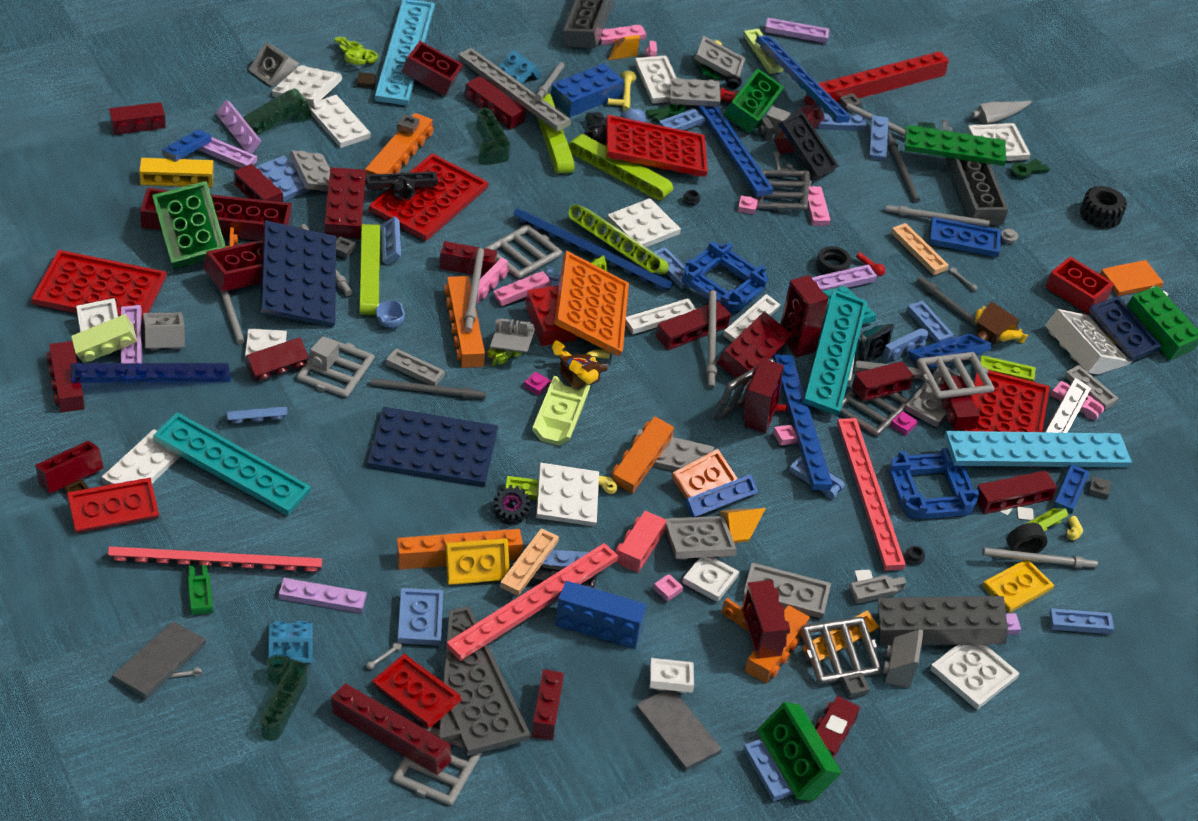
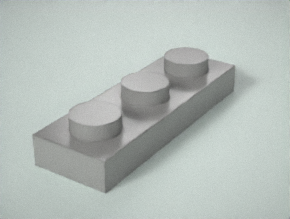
M397 348L386 359L387 366L428 385L436 386L445 376L444 370Z
M1080 365L1066 372L1065 378L1070 382L1076 378L1091 388L1088 396L1102 404L1104 411L1117 404L1119 398Z

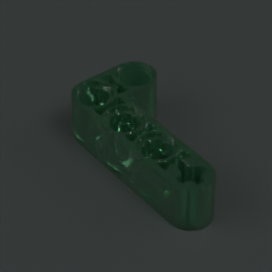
M292 88L247 114L243 119L258 136L292 115H295L300 122H305L310 119L312 113L307 100L298 89Z
M479 109L476 126L485 142L479 145L478 162L482 165H492L508 161L511 144L490 109Z
M273 655L267 662L268 680L278 685L261 718V734L268 741L277 740L281 736L308 682L306 664L282 655Z

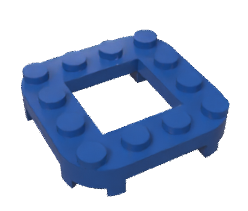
M712 241L701 254L693 260H687L681 281L708 300L709 291H716V302L719 301L730 314H734L735 311L742 310L764 291L769 279L765 273L766 268L762 265L756 268L732 252V244L728 242L726 245L715 244ZM720 263L745 282L735 290L731 289L727 292L704 275Z
M942 448L941 453L907 455L906 451H901L891 462L889 477L899 504L909 519L955 517L973 513L979 492L973 489L965 466L953 465L948 448ZM945 473L954 496L924 499L922 494H918L912 475Z

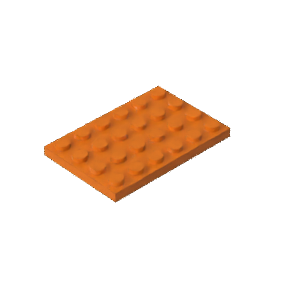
M566 251L562 260L554 324L619 357L623 352L629 283Z

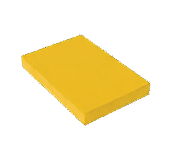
M507 538L445 543L448 585L502 581L510 570Z
M1023 560L983 582L982 587L991 596H1004L1005 610L1011 613L1053 590L1054 584L1031 561Z

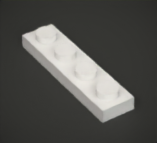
M766 294L725 329L723 336L734 342L764 311L771 316L779 309L781 304Z
M685 299L626 317L625 325L632 334L656 328L659 323L688 313L696 308L689 299Z
M1075 378L1071 382L1045 432L1067 433L1091 388Z

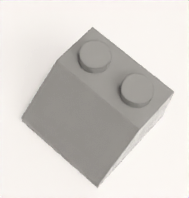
M265 42L248 70L273 87L290 75L299 63L277 47Z
M182 312L143 313L145 348L151 350H159L160 348L176 350L180 347H185V325Z
M919 629L894 637L892 646L888 645L885 657L889 658V661H885L883 673L886 674L885 683L910 688L919 663L923 630Z

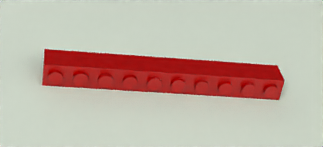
M939 51L818 84L840 104V97L852 93L860 99L945 76L949 59ZM806 93L804 102L807 105L816 104Z

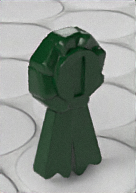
M695 54L693 55L692 60L694 64L701 68V78H706L707 80L711 78L714 81L720 80L719 75L712 68L695 60Z
M667 103L665 108L646 110V114H648V118L653 117V122L659 124L661 120L685 112V106Z
M1035 158L1027 164L1021 162L1012 164L1011 173L1016 178L1025 179L1029 178L1031 173L1049 172L1050 169L1047 167V164L1041 165L1042 162Z

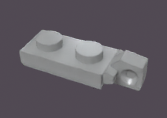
M884 575L849 584V590L856 604L878 598L894 596L898 592L905 590L906 581L904 577L892 579Z

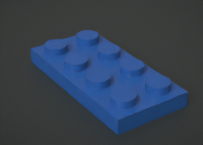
M933 217L929 244L998 257L1001 230Z
M968 333L908 352L909 358L917 362L919 358L967 352L981 355L985 351L991 350V343ZM930 364V365H927V367H928V368H937V365H936V364Z

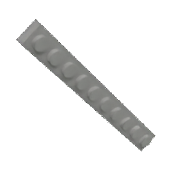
M470 48L458 54L460 61L556 131L571 125V119L543 99L537 101L535 93L474 49Z

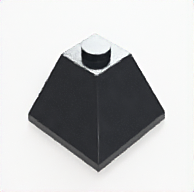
M893 324L875 326L862 333L859 345V361L871 362L883 355L885 345L889 344L894 329Z

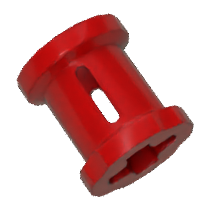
M722 87L720 102L731 103L737 96L738 91L732 92Z

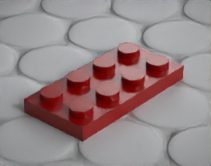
M151 477L67 492L75 533L159 518Z
M406 654L399 657L372 680L374 687L428 728L432 727L462 701L460 694Z

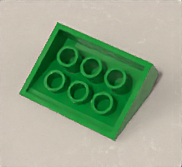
M207 181L152 195L173 269L190 266L204 260L207 251L225 248Z

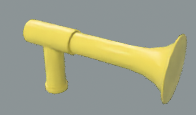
M624 71L619 76L624 80L623 100L608 98V106H622V110L625 112L630 108V85L636 81V75L630 71Z

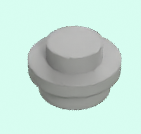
M1005 229L1001 232V240L1005 244H1014L1018 239V234L1013 229Z

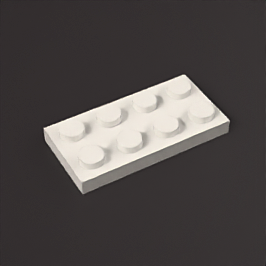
M667 56L635 58L636 68L651 102H670V78L676 79V76Z
M337 95L322 99L315 106L307 104V111L340 148L370 138L368 129Z
M153 429L102 476V483L111 485L151 477L153 483L181 456L153 441V435L157 432V430Z

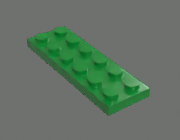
M906 125L905 151L1005 166L1006 140Z

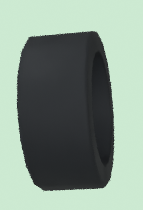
M835 246L824 247L818 254L816 268L822 275L847 270L850 268L851 256L842 248ZM825 260H837L840 263H842V265H832L827 263Z
M1038 523L1020 525L1012 530L1007 537V543L1011 551L1038 554L1046 547L1048 542L1042 526Z

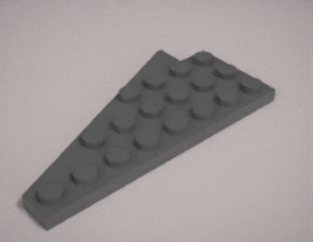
M470 606L449 611L447 642L477 624ZM488 644L461 661L446 648L444 683L460 694L462 701L441 718L439 738L446 742L460 739L467 756L530 740L531 734Z

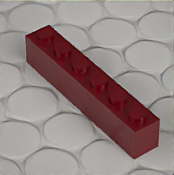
M345 683L331 697L334 715L437 776L451 762V746L448 742Z

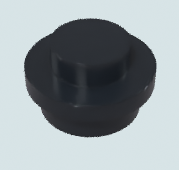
M736 74L728 75L726 77L727 87L730 89L739 88L742 84V79Z
M692 189L687 190L683 196L684 202L688 205L698 204L700 202L699 192Z
M911 546L905 552V559L911 564L919 565L924 562L925 554L921 547Z

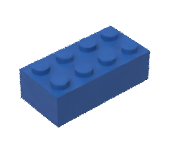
M603 63L552 83L551 97L555 105L569 117L607 103L608 98L617 99L622 97L624 80Z
M566 580L558 599L555 625L563 629L573 630L583 635L593 636L604 641L635 649L642 632L647 604Z

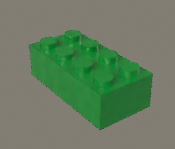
M757 68L723 115L751 134L777 99L784 86Z
M1158 285L1132 296L1127 306L1162 345L1160 350L1169 360L1195 350L1198 345V329Z
M783 702L757 729L759 736L797 799L814 801L842 774L800 704Z

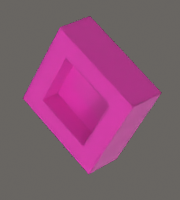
M534 372L524 381V387L539 396L550 386L551 380Z
M902 411L892 420L890 426L906 436L916 427L918 421Z

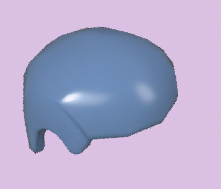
M630 107L628 111H622L620 114L622 118L646 122V116L640 109Z
M394 300L385 301L376 308L377 320L381 326L386 328H396L405 319V311L400 302Z

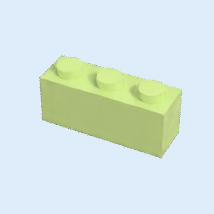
M126 314L72 335L76 355L83 364L137 342L133 324Z

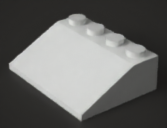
M1057 309L1045 324L1049 329V334L1057 338L1060 342L1059 345L1070 353V357L1078 362L1089 374H1101L1130 365L1131 363L1129 358L1089 315Z

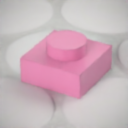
M649 41V47L645 49V57H655L657 55L656 41Z
M741 196L738 212L755 215L758 199Z
M791 425L774 427L772 433L780 445L798 443L795 430Z
M668 574L654 583L653 589L668 602L682 592L683 586Z

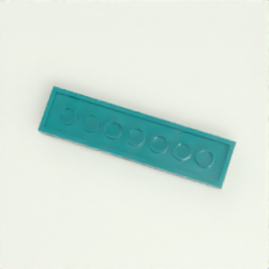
M833 289L803 403L839 415L868 301Z
M178 412L153 435V441L287 516L311 491L310 485Z

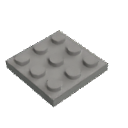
M724 516L665 519L667 520L665 529L676 559L736 556V546Z

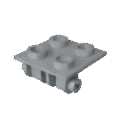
M496 319L495 326L497 328L490 348L527 353L535 331L534 324L517 320L516 325H514L513 319H511V322L510 319Z

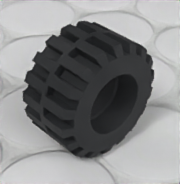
M1094 186L1086 191L1080 208V214L1087 223L1092 224L1094 227L1097 226L1102 229L1115 228L1122 221L1127 201L1123 194L1116 189L1108 186Z

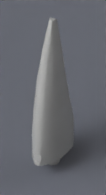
M1031 101L983 103L979 105L976 111L971 112L972 118H977L982 124H990L1018 113L1030 105Z

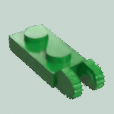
M202 565V575L195 576L194 566H189L188 583L191 615L213 613L210 575H208L207 565Z

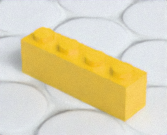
M141 158L140 185L185 187L207 181L208 188H213V160L180 159L173 161L163 158Z

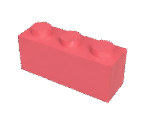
M644 511L641 517L636 518L633 529L628 530L624 543L618 545L616 549V554L618 555L616 563L639 573L663 536L667 520Z

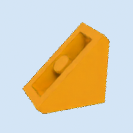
M640 35L625 36L614 41V47L608 60L637 56Z
M766 508L719 511V515L724 516L734 543L750 541Z

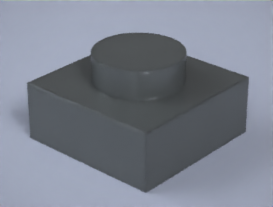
M853 93L839 98V103L845 109L848 103L858 108L862 106V102Z
M404 114L397 123V130L413 134L420 125V119Z
M768 117L762 118L758 127L759 134L762 135L765 141H771L774 127Z
M339 237L336 240V255L347 258L355 249L356 243Z
M1092 476L1088 495L1107 500L1111 481Z
M862 672L846 675L841 679L849 698L867 695L870 691Z

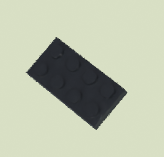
M803 111L778 124L815 181L839 167Z

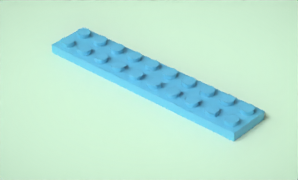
M417 0L402 1L376 90L375 101L408 106L415 79L401 71L407 57L419 41L425 43L435 3Z
M946 431L944 435L954 466L1070 467L1074 465L1077 467H1130L1132 463L1120 433Z

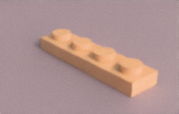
M906 223L892 228L891 234L933 275L948 269L949 265Z
M541 528L503 578L500 588L519 596L557 545L559 536Z

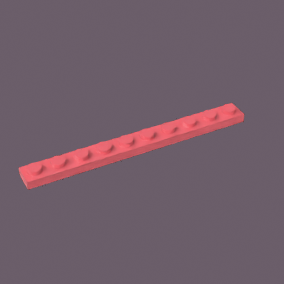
M838 419L837 427L884 570H904L905 561L857 419Z
M603 543L448 641L446 648L459 661L465 659L557 600L566 580L582 584L615 563L618 555Z
M109 547L108 555L114 557V561H126L127 558H135V562L147 563L148 559H156V563L169 564V560L178 561L177 564L190 565L192 561L199 562L200 566H212V563H220V567H233V564H241V568L253 569L254 565H263L262 569L275 570V566L284 567L283 570L296 571V567L305 568L306 572H317V569H322L323 562L322 558Z

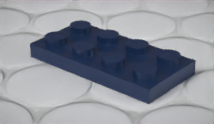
M1119 296L1090 307L1089 312L1131 361L1160 350L1162 345Z

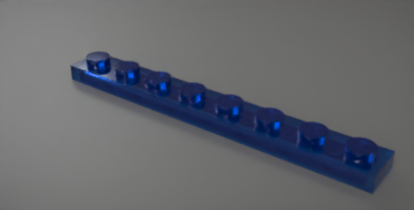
M70 363L71 383L230 382L231 380L229 363Z

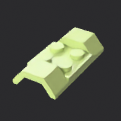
M557 376L553 377L532 428V431L540 441L558 446L570 441L591 385H585L580 389L563 385Z

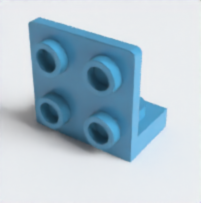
M514 50L499 65L501 70L521 84L528 77L531 78L533 76L538 80L542 76L535 64Z
M276 621L269 624V663H313V624L307 621H297L295 623Z

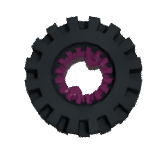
M509 485V488H506V486L502 487V491L499 489L494 497L493 511L494 514L496 513L497 519L501 518L503 523L508 521L507 524L511 525V522H514V525L518 524L519 520L522 522L524 517L528 516L530 508L528 493L525 494L523 488L519 490V486L512 488V485ZM510 501H513L517 504L515 505L514 509H510L507 507Z

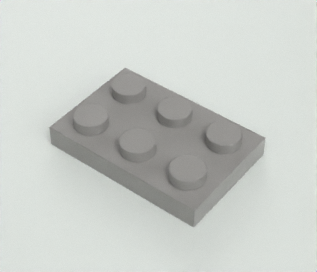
M705 36L701 38L694 57L698 62L705 64L726 77L732 74L740 77L745 61L744 57Z
M670 78V104L720 107L719 81Z
M292 150L289 156L305 189L328 192L330 168L324 156L319 153L314 154Z

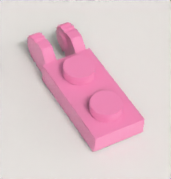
M1060 381L1052 390L1051 396L1062 401L1070 385ZM1087 395L1079 411L1084 413L1087 418L1095 420L1104 411V406Z

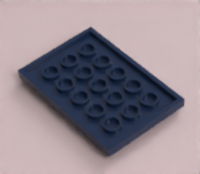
M265 220L263 224L260 313L333 328L335 325L336 236Z
M383 407L367 462V468L485 487L498 425Z

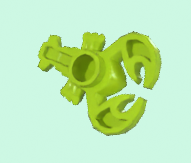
M341 36L334 38V42L340 43L339 47L345 52L344 60L348 63L363 65L366 61L367 64L377 61L378 54L372 50L364 49V46L358 42L347 41V38Z

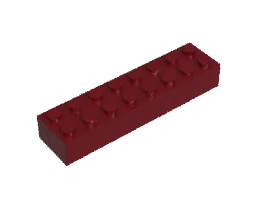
M147 188L140 210L141 228L162 230L152 195L169 190ZM211 195L223 237H230V228H234V234H238V238L263 240V224L265 220L291 226L292 203Z

